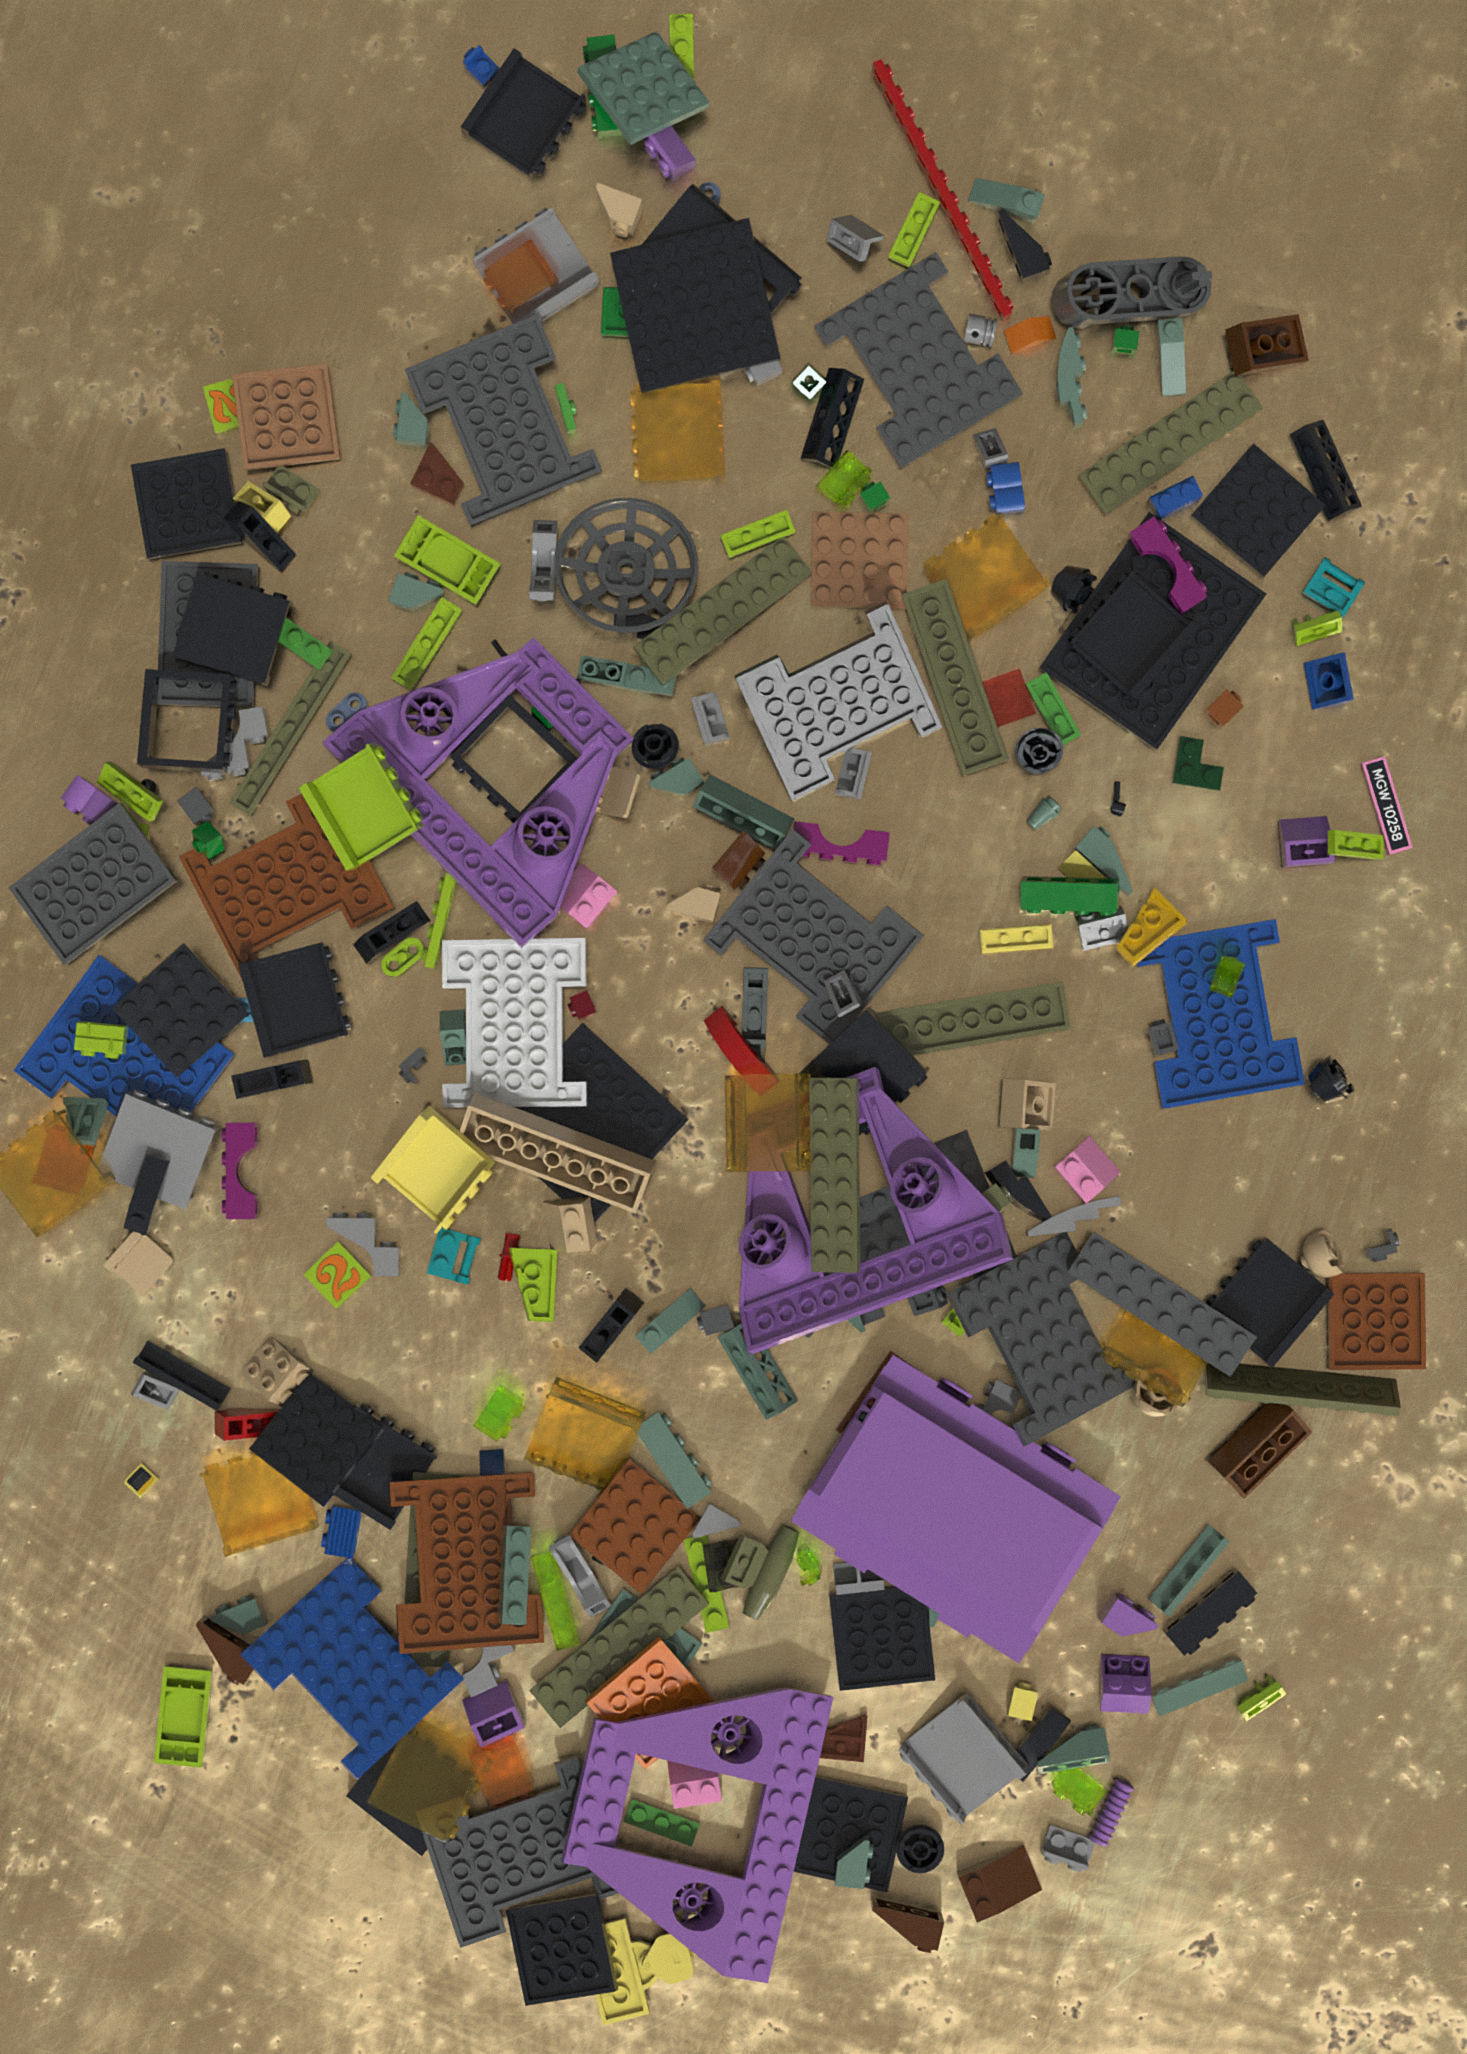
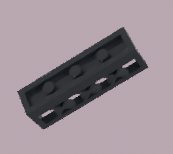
M843 368L828 369L826 383L823 385L801 459L809 462H818L831 469L837 468L864 378ZM849 379L855 381L851 392H848L847 389ZM845 401L846 412L841 415L840 406ZM838 424L840 431L838 436L834 438L832 431L834 426ZM829 447L832 450L830 461L824 459L826 450Z
M1324 419L1307 424L1291 433L1290 436L1317 497L1325 504L1323 510L1328 521L1362 507ZM1315 428L1319 429L1322 438L1318 436ZM1326 451L1330 454L1331 460L1327 457ZM1336 473L1339 475L1341 482L1337 479ZM1345 494L1349 497L1352 505L1349 506Z
M149 1340L132 1362L214 1410L221 1408L231 1390L230 1386Z

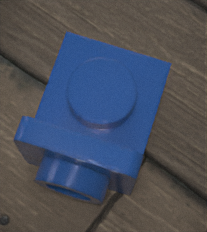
M480 45L477 48L472 47L464 55V68L483 87L492 81L500 69Z

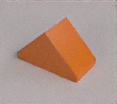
M1050 316L1028 318L1004 330L1011 354L1057 339Z

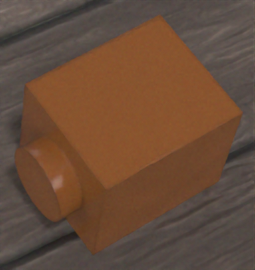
M1226 689L1204 713L1221 729L1244 706L1240 703L1242 699L1233 690L1229 692Z

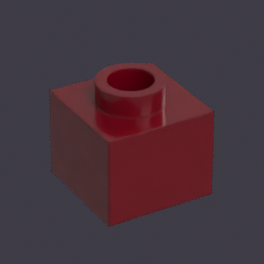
M587 990L569 997L571 1003L567 1005L572 1017L577 1016L579 1020H582L597 1013Z

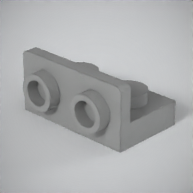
M1119 905L1117 912H1113V915L1105 916L1100 915L1099 912H1089L1087 915L1075 916L1083 951L1118 943L1128 930L1126 915L1121 905Z
M1049 1824L1040 1851L1045 1856L1044 1860L1050 1863L1058 1864L1060 1861L1068 1864L1067 1868L1081 1872L1083 1869L1088 1871V1863L1095 1842L1091 1841L1088 1836Z

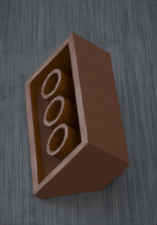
M1268 1403L1255 1416L1251 1417L1220 1450L1216 1451L1208 1462L1245 1499L1312 1431L1290 1406Z

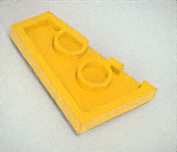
M1154 887L1147 902L1142 906L1135 921L1130 925L1118 944L1117 951L1134 967L1186 925L1187 919Z

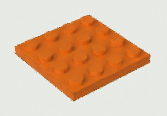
M659 1636L585 1699V1702L600 1719L616 1722L715 1702ZM638 1753L635 1756V1759L645 1770L659 1759Z

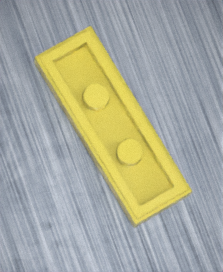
M1052 924L979 930L981 954L1053 948Z

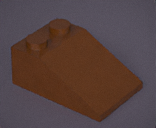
M1299 314L1243 322L1225 329L1235 376L1259 373L1309 361Z
M742 831L712 867V873L733 891L737 887L742 889L750 880L747 875L752 869L758 871L766 861L763 859L765 852L745 831Z
M204 1615L196 1623L197 1629L220 1668L227 1674L226 1678L236 1685H239V1683L244 1685L250 1679L254 1670L241 1657V1653L251 1644L223 1626L212 1622L209 1617Z
M1024 1845L957 1872L977 1923L995 1916L1042 1891Z
M871 1896L872 1911L911 1944L918 1946L917 1950L931 1953L932 1950L938 1951L944 1926L942 1913Z

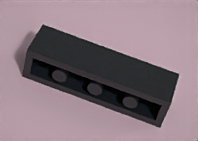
M1234 1569L1166 1627L1163 1632L1184 1656L1187 1653L1191 1655L1200 1648L1201 1645L1199 1643L1205 1638L1210 1639L1219 1631L1218 1627L1223 1622L1226 1624L1231 1622L1237 1616V1610L1242 1606L1246 1608L1251 1605L1256 1599L1254 1596L1257 1592L1237 1569Z

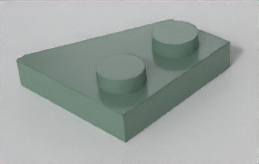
M64 1097L63 1104L67 1110L66 1121L69 1125L68 1131L71 1142L74 1145H96L109 1103L101 1098Z

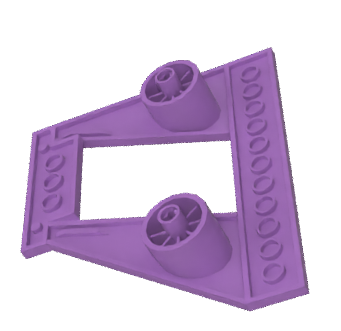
M533 637L515 653L358 711L327 737L322 745L340 763L365 749V745L369 743H377V745L384 749L387 756L385 759L397 771L400 785L407 789L411 797V804L419 810L423 818L421 821L424 826L412 833L411 836L522 948L556 918L615 757L631 744L634 738ZM517 689L572 744L581 756L489 846L437 793L426 779L509 694ZM414 709L418 712L417 715H408ZM443 710L447 717L439 716V712ZM407 721H416L417 726L411 729ZM439 723H449L450 726L444 731L439 726ZM421 729L426 732V736L418 734L417 731ZM434 730H436L440 734L438 736L429 737V732H432ZM530 827L535 831L534 834H523ZM560 829L564 836H556L557 830ZM524 840H533L534 845L529 849ZM556 841L566 842V848L561 851L557 847ZM537 848L543 851V856L538 855L533 851ZM552 849L557 855L547 856V851Z
M876 1067L847 1078H859V1124L867 1121L890 1185V1195L894 1204L898 1207L911 1245L860 1263L859 1273L835 1272L827 1275L826 1272H811V1229L784 1152L810 1143L809 1092L747 1116L751 1146L745 1228L742 1230L739 1239V1253L742 1257L739 1311L747 1351L751 1354L1013 1260L1003 1215L884 1092L880 1072ZM935 1173H937L938 1176H939V1179H938V1180H935V1181H931L932 1178L934 1177ZM922 1202L923 1206L916 1208L918 1203ZM783 1230H785L786 1236L780 1238ZM767 1258L770 1259L771 1263L765 1264Z
M784 1687L617 1722L594 1718L561 1861L566 1864L584 1866L590 1869L722 1976L768 1983L833 1697L831 1695ZM735 1715L743 1716L740 1721L733 1723ZM746 1724V1734H742L740 1727ZM711 1733L716 1736L713 1740H711ZM739 1738H744L742 1743L737 1746L736 1743L739 1741ZM720 1742L722 1744L720 1754H717L713 1747ZM733 1745L735 1750L726 1753L727 1746ZM636 1753L763 1784L742 1878L615 1847ZM696 1883H705L700 1888L695 1889ZM708 1890V1899H702L701 1894ZM673 1899L678 1902L675 1906H673ZM701 1904H705L704 1908L699 1912L698 1909ZM680 1909H683L682 1919H678L674 1915ZM695 1911L697 1915L688 1919L689 1912Z

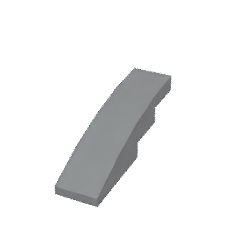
M1121 1196L1089 1201L1087 1204L1083 1203L1070 1207L1026 1231V1235L1036 1236L1076 1231L1075 1221L1099 1218L1098 1208L1122 1206Z

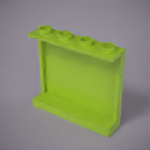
M377 743L365 745V749L314 781L299 787L346 871L356 869L424 826L421 821L423 820L421 813L411 804L409 792L400 785L397 771L388 764L385 759L387 756L384 749L377 745Z

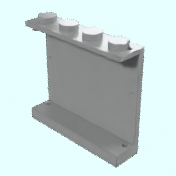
M553 207L549 210L547 208L540 210L535 214V219L528 223L527 221L520 223L515 227L516 231L510 235H501L495 240L496 244L489 248H481L475 253V257L472 258L474 265L512 324L538 314L542 322L600 284L597 274L591 270L557 218Z
M134 1089V1091H129L123 1099L96 1174L135 1189L147 1154L169 1160L170 1164L161 1200L186 1209L192 1201L193 1196L191 1194L214 1133L220 1126L214 1124L215 1121L205 1116L198 1118L192 1115L193 1112L186 1108L179 1107V1109L171 1107L169 1106L170 1103L160 1098L156 1100L147 1097L148 1094L141 1090Z
M968 1692L902 1742L898 1750L902 1760L913 1767L917 1778L929 1786L933 1797L937 1801H941L946 1806L949 1816L960 1824L964 1823L968 1814L1015 1778L1019 1780L1023 1778L1030 1767Z

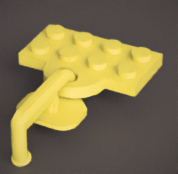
M626 1917L605 1922L618 1990L616 1992L595 1995L603 2026L650 2014L645 1989L651 1987L658 1978L668 1984L689 1979L694 1970L691 1957L696 1956L695 1953L670 1933L658 1936L654 1944L651 1945L642 1940L632 1941Z

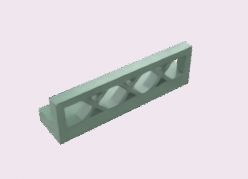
M742 1323L717 1338L764 1418L767 1420L780 1414L798 1400L768 1349L760 1351L762 1361L757 1360L754 1354L747 1351L746 1341L740 1332L743 1328ZM767 1370L771 1371L774 1375V1382L768 1380L766 1376ZM779 1391L784 1392L788 1399V1402L785 1404L778 1397Z
M1207 1524L1148 1596V1600L1169 1617L1230 1541Z
M1239 1657L1233 1658L1151 1692V1698L1159 1717L1248 1681L1242 1660Z

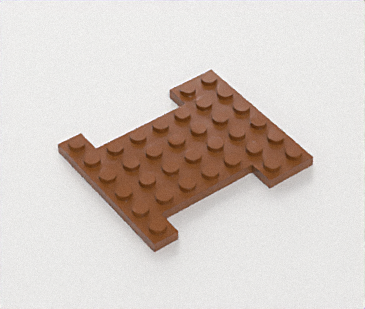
M302 793L286 801L296 821L295 824L213 866H211L203 853L199 854L195 849L179 856L240 977L238 964L259 959L256 954L257 951L341 909L352 930L394 908L370 860L354 870H345Z
M533 1472L389 1482L390 1507L414 1505L420 1603L396 1605L399 1654L544 1643L541 1594H528L526 1625L498 1624L502 1526H513L511 1498L535 1497Z

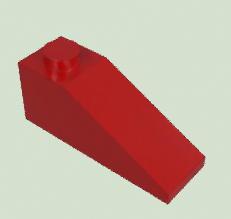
M237 1408L215 1411V1435L224 1441L256 1438L280 1409Z

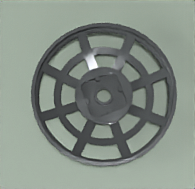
M616 498L590 506L580 512L568 524L557 544L554 570L557 586L563 599L580 618L604 630L619 633H635L662 625L673 618L684 607L691 597L696 584L698 556L689 531L670 511L647 500ZM627 509L626 523L612 524L597 530L590 521L595 515L606 511ZM641 510L656 515L672 527L660 536L648 527L635 524L636 512ZM582 525L590 537L581 547L577 560L563 557L569 539ZM625 531L624 541L609 545L603 538L614 532ZM635 532L641 533L655 542L646 549L634 542ZM678 534L683 539L688 550L690 568L676 569L675 557L668 543ZM596 543L602 551L598 563L586 562L585 558L588 551ZM661 549L667 557L669 569H655L653 556ZM623 565H629L633 568V571L629 574H623L619 569ZM562 567L576 569L578 584L584 595L574 601L570 598L564 586ZM583 571L598 573L601 584L590 591L585 582ZM654 578L668 579L665 588L658 597L649 589ZM690 578L684 596L677 606L671 610L663 601L671 592L675 579ZM608 591L612 595L619 597L618 608L606 605L597 598ZM640 594L649 602L647 605L639 608L627 609L628 598ZM591 602L599 609L617 615L616 626L597 621L586 615L580 608ZM654 608L663 615L662 618L648 624L625 626L626 616L643 614Z

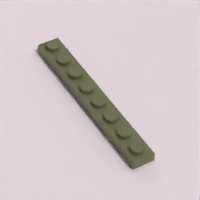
M331 640L327 647L333 650V652L320 670L313 667L229 802L250 816L351 656L349 651Z

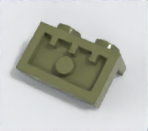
M278 466L268 482H264L262 485L267 490V493L286 502L285 507L295 514L300 511L305 515L320 492L317 487L284 466Z

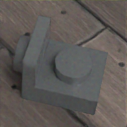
M1165 1019L1151 1022L1152 1027L1146 1030L1150 1036L1154 1055L1157 1056L1179 1050L1172 1022L1165 1023Z
M422 1047L416 1049L398 1066L401 1069L399 1072L400 1076L407 1083L412 1081L416 1084L419 1081L410 1069L413 1067L417 1070L426 1062L424 1057L427 1053Z
M941 1285L908 1297L914 1316L939 1309L948 1304L946 1289Z

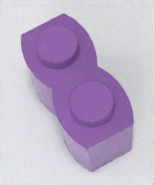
M79 775L74 778L61 796V799L65 801L63 806L74 814L78 810L84 815L82 820L89 825L118 804Z

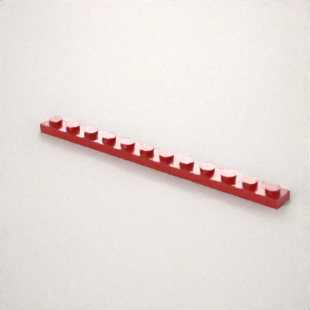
M879 59L873 63L872 71L1003 322L1011 317L1012 302L1008 296L1004 297L1000 290L1002 283L997 275L993 276L990 270L992 265L987 254L982 255L978 247L981 245L975 232L971 233L967 226L970 224L969 219L964 211L960 212L957 206L959 200L953 190L949 191L946 185L948 179L943 169L939 170L936 166V155L932 148H927L924 142L926 136L922 128L916 127L913 121L916 118L910 106L906 107L902 100L905 98L904 93L899 85L895 86L892 80L894 75L889 64L884 65L882 59Z

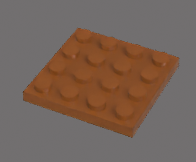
M1341 1273L1327 1278V1288L1334 1293L1333 1297L1328 1301V1370L1426 1369L1425 1273Z
M626 1458L567 1535H570L579 1545L638 1593L642 1594L701 1517L690 1508L687 1509L679 1499L633 1461Z

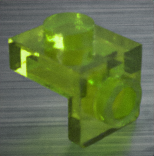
M1222 956L1216 966L1209 990L1232 998L1245 963L1240 962L1234 957Z

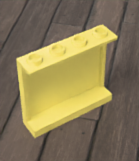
M428 1106L412 1123L371 1176V1179L377 1184L381 1180L386 1179L438 1224V1227L434 1230V1233L437 1234L442 1228L447 1230L455 1221V1218L452 1217L455 1212L459 1215L468 1204L465 1202L467 1197L472 1199L479 1191L478 1183L480 1181L484 1183L493 1172L490 1168L494 1165L495 1161L431 1106Z

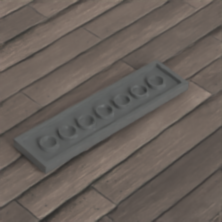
M1093 1231L1067 1271L1230 1377L1257 1338V1335L1095 1231Z

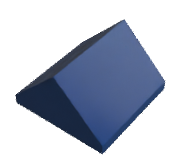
M1345 652L1304 663L1312 710L1348 704L1354 700Z

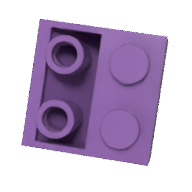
M672 126L645 138V151L651 159H657L659 163L658 169L665 178L669 177L672 182L696 167V159Z
M1327 816L1279 820L1283 868L1323 865L1335 862L1334 855H1328V831L1331 829Z
M1113 1593L1097 1617L1102 1624L1122 1637L1156 1630L1158 1624L1154 1621L1156 1617L1142 1606L1138 1610L1134 1607L1135 1603L1122 1593L1119 1596Z
M1101 1655L1100 1711L1149 1713L1152 1697L1150 1657Z
M507 1680L474 1697L469 1696L462 1700L470 1726L480 1748L525 1728L526 1722Z

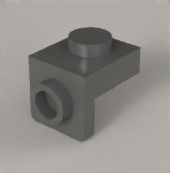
M1390 1228L1384 1229L1386 1244L1365 1248V1258L1378 1262L1386 1260L1388 1254L1397 1253V1247L1400 1246L1397 1233H1393Z

